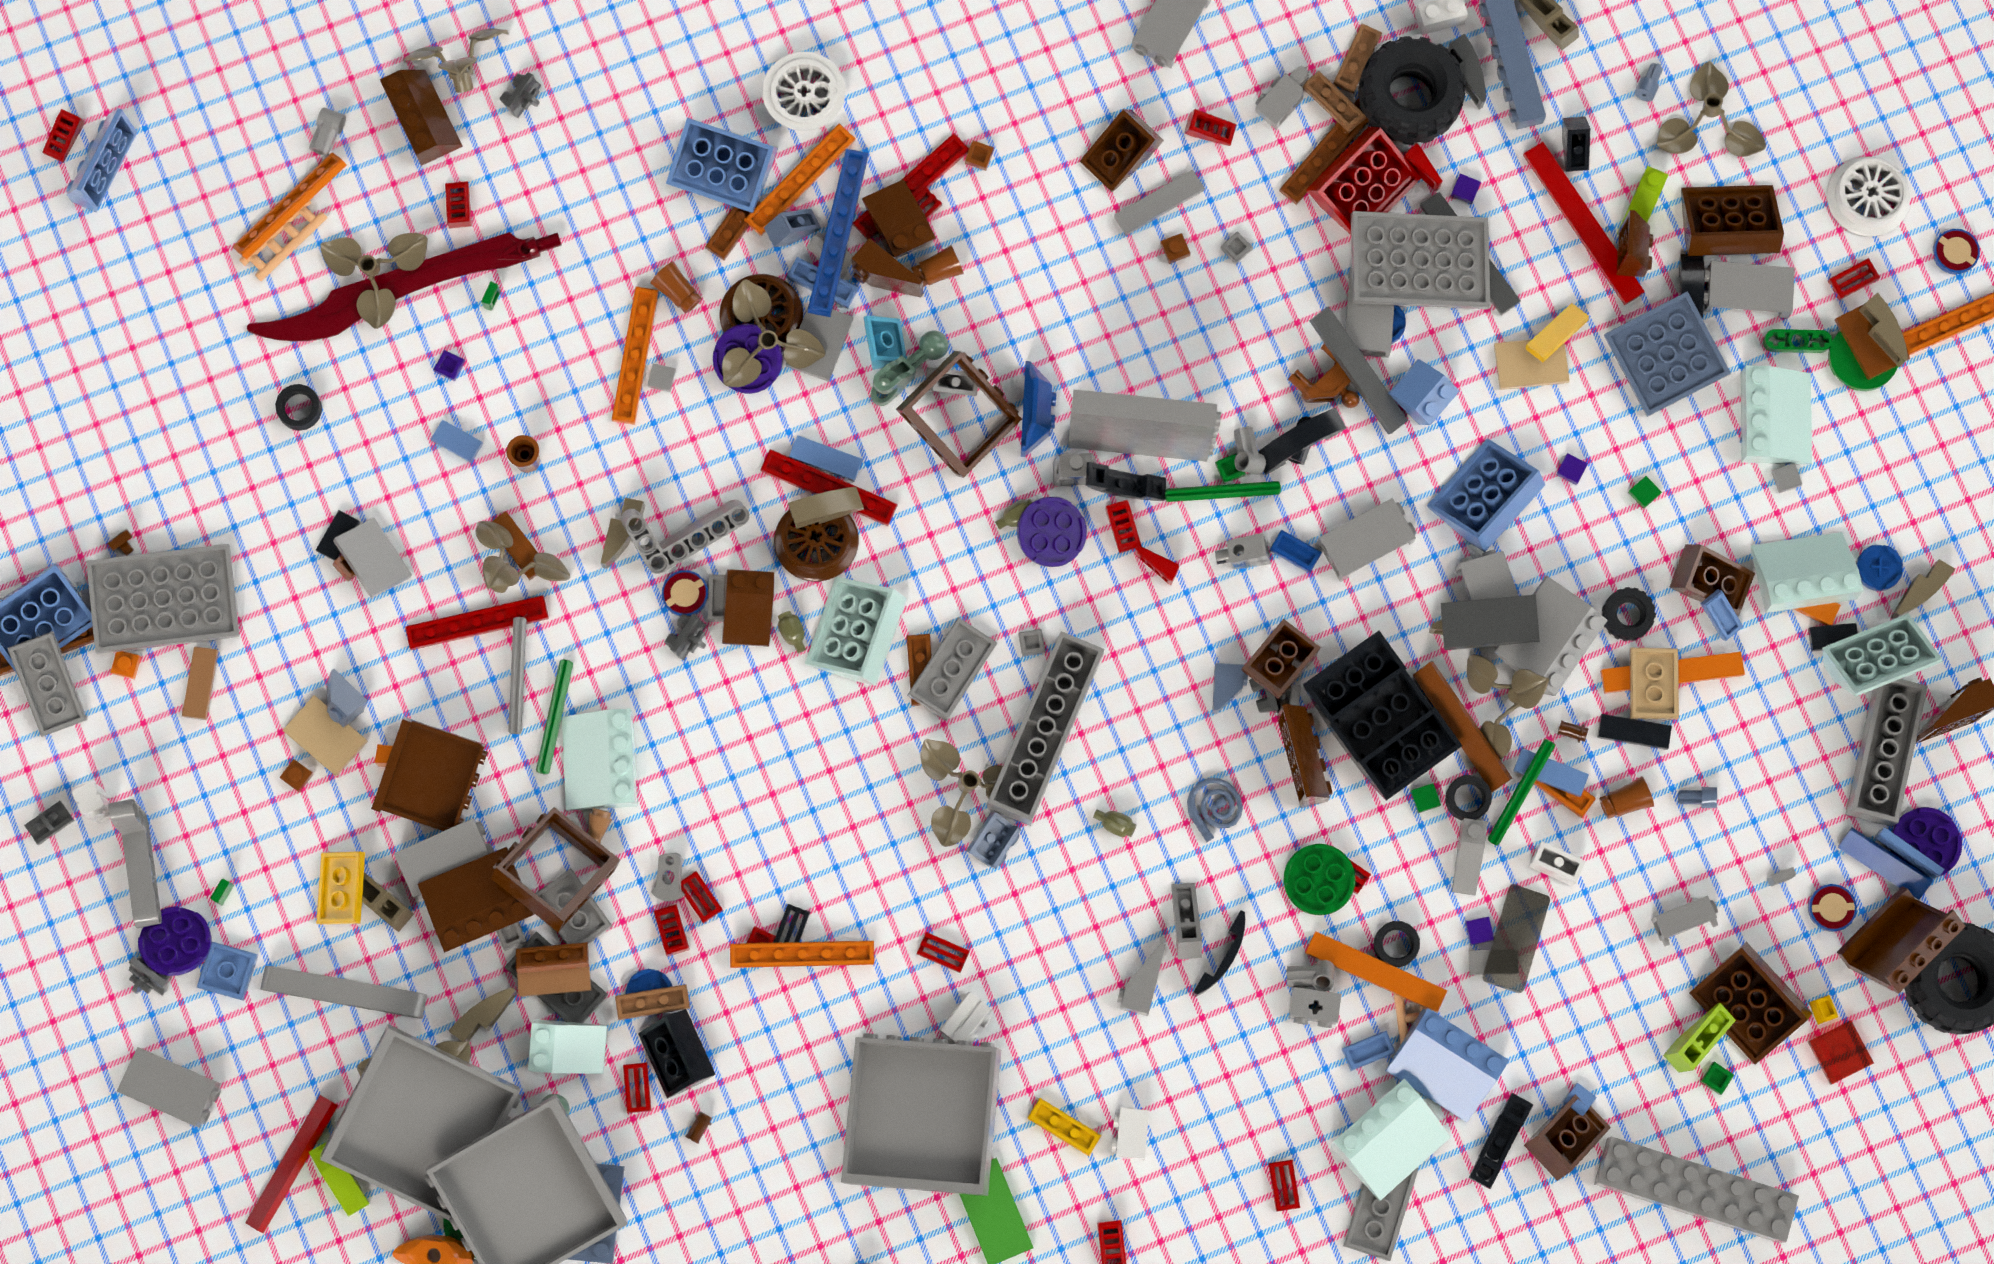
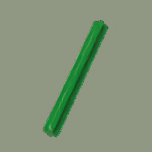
M1279 481L1168 488L1165 490L1166 502L1279 495L1281 485Z
M561 659L559 661L536 766V772L544 775L549 774L573 668V662L570 660Z
M1548 739L1543 740L1488 837L1490 843L1498 846L1554 750L1555 744Z

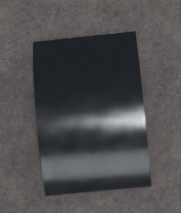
M1378 630L1305 682L1303 687L1339 744L1370 784L1387 801L1463 745L1437 709L1433 708L1405 670L1407 669L1380 630Z

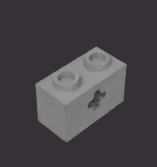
M1293 987L1288 1018L1294 1019L1293 1023L1307 1025L1308 1021L1318 1022L1317 1026L1332 1028V1024L1336 1025L1338 1023L1342 994ZM1314 1002L1317 1003L1318 1008H1321L1316 1014H1312V1009L1308 1007L1312 1006Z

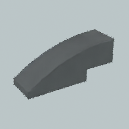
M1464 33L1449 44L1447 52L1451 56L1456 57L1460 63V70L1464 74L1466 81L1465 91L1480 110L1486 101L1484 75L1479 58Z

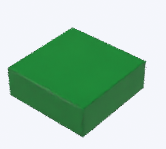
M490 281L481 300L483 307L490 311L493 310L501 293L497 283Z
M1237 453L1215 462L1224 484L1246 475L1245 472L1238 471L1235 467Z
M1647 476L1628 491L1643 509L1662 493Z
M1433 783L1410 791L1418 814L1441 806Z
M221 879L210 897L211 900L223 906L234 885L225 879Z
M1714 1061L1700 1082L1717 1094L1722 1095L1734 1074Z

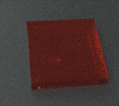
M1852 1020L1808 1041L1830 1085L1874 1064Z

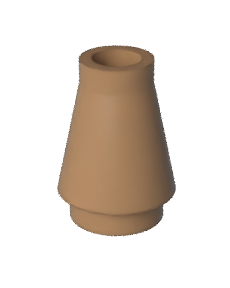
M593 808L592 813H589L588 834L601 843L612 821L610 819L611 812Z

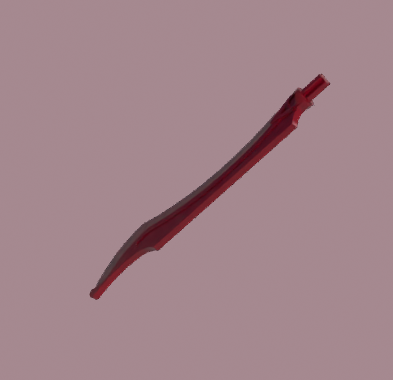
M508 232L426 259L415 270L405 271L398 268L374 276V279L377 283L378 291L389 289L393 293L395 300L412 292L452 278L487 270L507 268L541 257V252L562 246L558 232L539 239H535L533 236L524 240L516 238ZM368 278L334 289L320 305L309 311L281 320L250 323L247 325V330L251 334L264 338L292 342L320 340L339 335L362 319L357 310V300L364 291H374L373 285Z

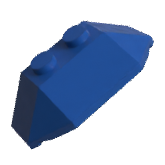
M1025 361L1021 457H1026L1050 436V429H1055V415H1051V406H1056L1057 392H1052V384L1031 361Z

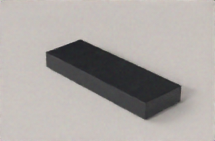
M1601 714L1597 738L1668 750L1672 726Z

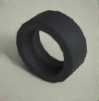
M302 384L290 385L284 388L277 396L275 403L276 413L282 423L288 428L297 431L307 430L320 419L322 404L315 391L309 386ZM297 394L306 395L312 402V411L303 420H293L285 412L286 402Z
M1464 775L1458 777L1450 784L1446 792L1445 803L1448 811L1455 818L1461 821L1464 818L1477 820L1488 811L1492 803V793L1489 785L1483 779L1475 775ZM1466 784L1477 787L1482 794L1481 806L1472 812L1461 810L1455 802L1457 789Z
M1392 921L1385 924L1378 930L1374 938V951L1377 958L1394 967L1408 965L1417 956L1420 949V938L1417 931L1410 924L1403 921ZM1400 930L1409 937L1411 948L1406 956L1393 958L1384 951L1383 939L1388 932Z

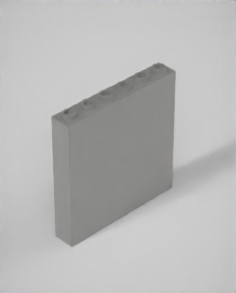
M1073 389L1068 448L1207 462L1208 456L1213 455L1221 421V412H1217V404Z
M387 1024L320 1154V1160L449 1220L451 1214L447 1208L443 1209L438 1202L437 1196H439L437 1189L435 1187L431 1188L425 1179L427 1167L509 1121L511 1117L508 1114L512 1107L517 1108L522 1098V1095L519 1094L520 1088Z
M863 1033V1037H855L841 1183L988 1196L1002 1050L995 1047V1043L981 1042L980 1046H971L970 1041L957 1040V1044H948L946 1039H933V1043L924 1042V1038L910 1037V1041L901 1040V1036L887 1035L886 1039H877V1034Z
M556 1094L429 1165L426 1169L425 1179L431 1188L435 1187L439 1193V1196H437L438 1202L443 1209L447 1208L451 1214L449 1220L453 1228L461 1231L463 1235L461 1241L468 1252L471 1250L476 1258L473 1260L474 1264H559L628 1225V1219Z

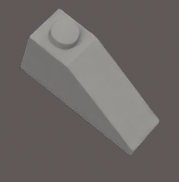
M1464 818L1461 821L1452 892L1476 895L1485 848L1487 821Z
M1195 883L1171 884L1178 959L1202 958V936Z
M1161 943L1126 983L1125 989L1120 988L1117 1002L1121 1003V1010L1145 1016L1149 1015L1166 944Z

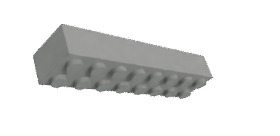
M1060 632L987 802L988 809L1031 826L1105 649L1065 632Z
M1612 1136L1606 1140L1594 1183L1596 1186L1780 1244L1787 1242L1799 1195Z

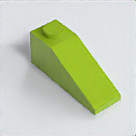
M1650 166L1646 167L1622 223L1630 210H1635L1648 222L1669 174Z
M1717 1003L1678 1037L1663 1056L1678 1073L1693 1071L1736 1020L1721 1003Z
M325 1142L311 1150L309 1154L349 1217L370 1203L354 1175L320 1160V1154L327 1143Z

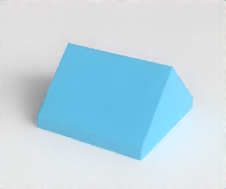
M867 315L863 317L872 370L883 368L901 355L907 359L900 319Z

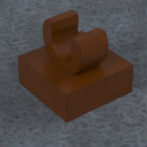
M125 529L107 543L113 551L120 547L126 556L134 551L128 542L133 537L128 529Z

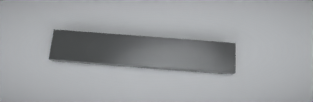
M1440 192L1420 204L1421 209L1426 215L1457 216ZM1489 259L1490 301L1502 316L1518 305L1521 300Z
M1326 307L1310 319L1311 325L1387 434H1392L1405 424L1408 419L1394 399L1388 394V390L1330 307Z

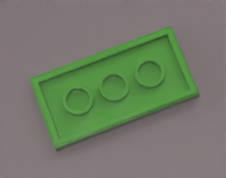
M996 1157L991 1160L988 1196L959 1194L987 1264L1000 1263L1034 1248Z

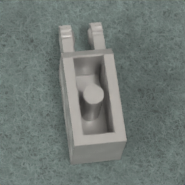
M1301 65L1290 76L1286 73L1282 78L1278 76L1270 85L1272 89L1267 94L1263 93L1256 100V113L1274 129L1277 130L1304 99L1302 86L1309 79L1307 67Z

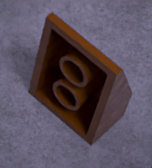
M1122 109L1082 157L1080 162L1111 192H1114L1151 157L1164 140L1133 110Z
M904 179L862 198L886 251L895 259L924 247L936 239L926 216Z
M1635 210L1628 212L1618 231L1616 275L1644 277L1647 271L1652 268V256H1649V248L1653 246V234H1650V225Z
M870 238L851 258L853 276L860 283L864 284L866 282L872 287L920 298L923 296V281Z
M1685 544L1669 587L1700 602H1703L1719 589L1724 593L1736 615L1739 616L1755 572L1703 545Z
M727 569L724 575L722 644L769 647L774 596V572Z
M1283 619L1242 667L1241 671L1279 699L1312 663L1321 647Z
M1576 1094L1524 1144L1557 1181L1570 1173L1611 1128L1591 1106L1583 1116L1574 1111L1571 1106L1579 1099Z

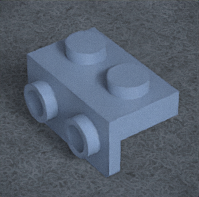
M991 811L966 851L985 865L996 869L1005 861L1009 848L1018 841L1021 828L1011 824L996 812Z

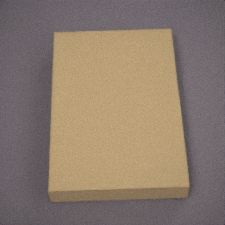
M1531 340L1494 343L1499 390L1569 383L1565 343L1544 362H1541L1525 349L1526 344Z
M1631 647L1629 649L1630 719L1678 720V648Z
M315 695L282 730L336 777L368 742L349 724L343 728L339 723L334 722L327 712V705Z

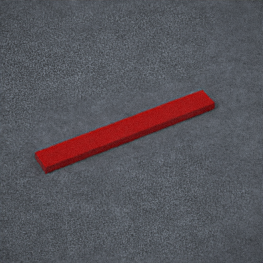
M1541 142L1523 154L1524 158L1624 306L1643 295L1645 291L1635 276L1616 275L1617 249L1545 143Z

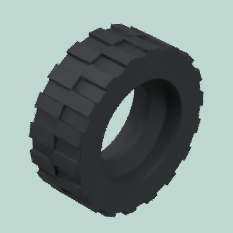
M1635 587L1618 589L1609 596L1602 607V616L1608 620L1604 628L1618 640H1637V638L1643 637L1655 622V605L1652 603L1651 597H1648L1646 592L1640 591ZM1632 603L1638 607L1640 618L1636 624L1624 625L1619 621L1617 610L1622 604Z

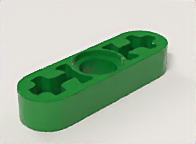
M1772 329L1764 336L1763 345L1770 352L1824 353L1832 345V336L1825 330ZM1785 335L1788 336L1786 339L1787 346H1784V341L1778 342L1776 346L1773 345L1772 341H1769L1772 336H1775L1776 340H1784ZM1796 335L1802 337L1804 340L1803 346H1794L1791 341L1792 337ZM1809 336H1811L1810 341H1816L1819 337H1822V341H1826L1822 347H1820L1818 342H1812L1810 347H1808Z

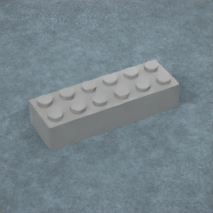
M1899 679L1872 690L1845 815L1891 827L1899 822L1928 686Z

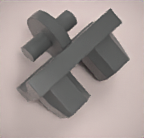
M529 72L526 75L517 73L512 82L516 89L513 93L506 91L500 97V101L516 118H519L522 112L527 110L530 105L538 107L540 104L536 97L540 92L541 84Z
M682 614L677 621V626L683 630L679 636L671 633L665 640V644L670 647V650L678 658L685 660L688 653H694L697 647L701 649L706 647V644L701 641L706 634L703 632L706 624L694 614L691 617Z
M1252 678L1249 680L1254 693L1265 689ZM1265 689L1267 697L1256 700L1258 711L1260 713L1271 711L1275 714L1279 713L1281 706L1278 698ZM1286 692L1280 697L1281 700L1287 699Z
M58 801L24 826L36 844L40 845L75 820L62 801Z
M133 956L129 961L130 967L128 969L133 974L129 978L134 983L132 991L138 994L143 990L149 994L154 989L163 996L167 991V984L172 976L155 973L145 964L141 956L137 959Z

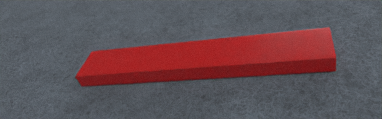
M953 133L901 180L904 179L915 198L926 187L929 188L968 153L969 148ZM867 210L853 222V226L867 240L869 238L872 239L878 233Z
M771 449L760 469L761 472L814 495L843 488L857 487ZM857 487L864 509L855 513L889 526L898 504Z
M542 595L405 626L410 650H416L513 628V619L515 617H523L527 620L526 624L548 620L549 616L545 597Z
M319 1095L247 1218L246 1224L261 1233L265 1232L308 1159L309 1152L315 1147L336 1111L337 1104Z

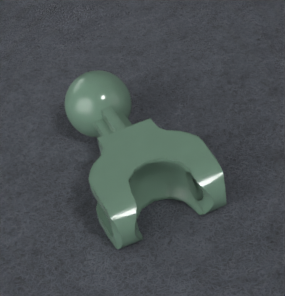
M936 330L928 331L922 335L919 341V349L909 358L905 359L901 355L895 361L885 365L874 376L870 394L871 400L876 405L885 406L895 399L915 379L916 369L928 359L938 360L945 356L949 347L946 336ZM878 391L881 394H888V396L885 398H879L876 392Z

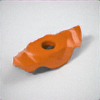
M424 1235L409 1239L397 1246L392 1253L395 1259L404 1264H473L474 1260L473 1252L471 1250L468 1252L462 1241L444 1235ZM435 1248L439 1250L441 1257L438 1262H433L429 1259L428 1253L430 1249Z

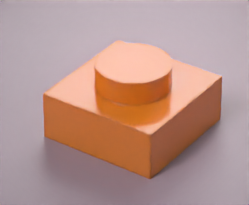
M124 651L116 652L110 673L135 680L141 656Z

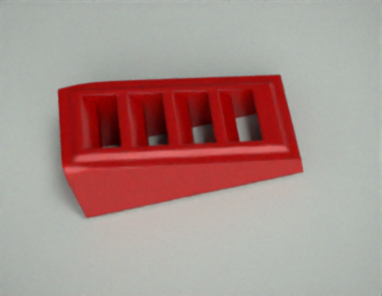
M61 109L42 153L64 163L85 124L80 117ZM66 121L72 122L73 125L69 126L65 123ZM64 129L68 131L69 135L62 133L61 130ZM57 137L65 140V144L56 141ZM53 145L61 148V153L53 150Z
M1194 109L1189 114L1184 134L1230 146L1237 124ZM1196 120L1200 121L1198 127H1195ZM1205 122L1209 123L1207 131L1203 130ZM1214 125L1218 126L1216 134L1212 133ZM1223 127L1227 128L1225 137L1221 136Z
M1416 143L1405 154V158L1420 175L1421 179L1437 192L1443 181L1420 145Z
M469 182L445 183L446 214L449 229L471 227ZM464 188V192L451 193V189ZM464 197V200L452 201V198ZM465 205V208L452 209V206ZM465 213V216L453 217V214Z
M1128 500L1107 505L1105 511L1119 554L1136 549L1139 545L1142 546ZM1125 510V513L1113 516L1114 512ZM1128 519L1127 523L1116 526L1115 522ZM1124 529H1131L1130 532L1119 535L1118 531ZM1130 537L1134 538V541L1124 544L1121 543V540L1127 539Z
M1140 545L1137 546L1135 555L1166 583L1172 585L1179 571V564Z
M677 904L655 910L654 915L666 956L669 957L689 951V944ZM674 912L675 917L661 920L660 916ZM677 922V926L667 929L663 927L665 924ZM679 930L680 934L669 938L666 937L667 933ZM682 940V943L669 947V942Z
M1122 1220L1097 1223L1102 1264H1107V1259L1121 1258V1263L1114 1264H1126ZM1117 1228V1233L1105 1235L1103 1233V1230ZM1118 1238L1119 1243L1105 1245L1104 1240ZM1107 1249H1120V1253L1106 1254L1105 1251Z

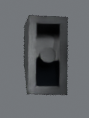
M1586 116L1563 118L1562 144L1566 172L1589 170L1591 128Z

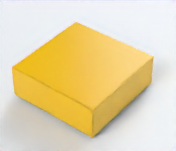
M1830 995L1809 1002L1818 1025L1838 1018Z

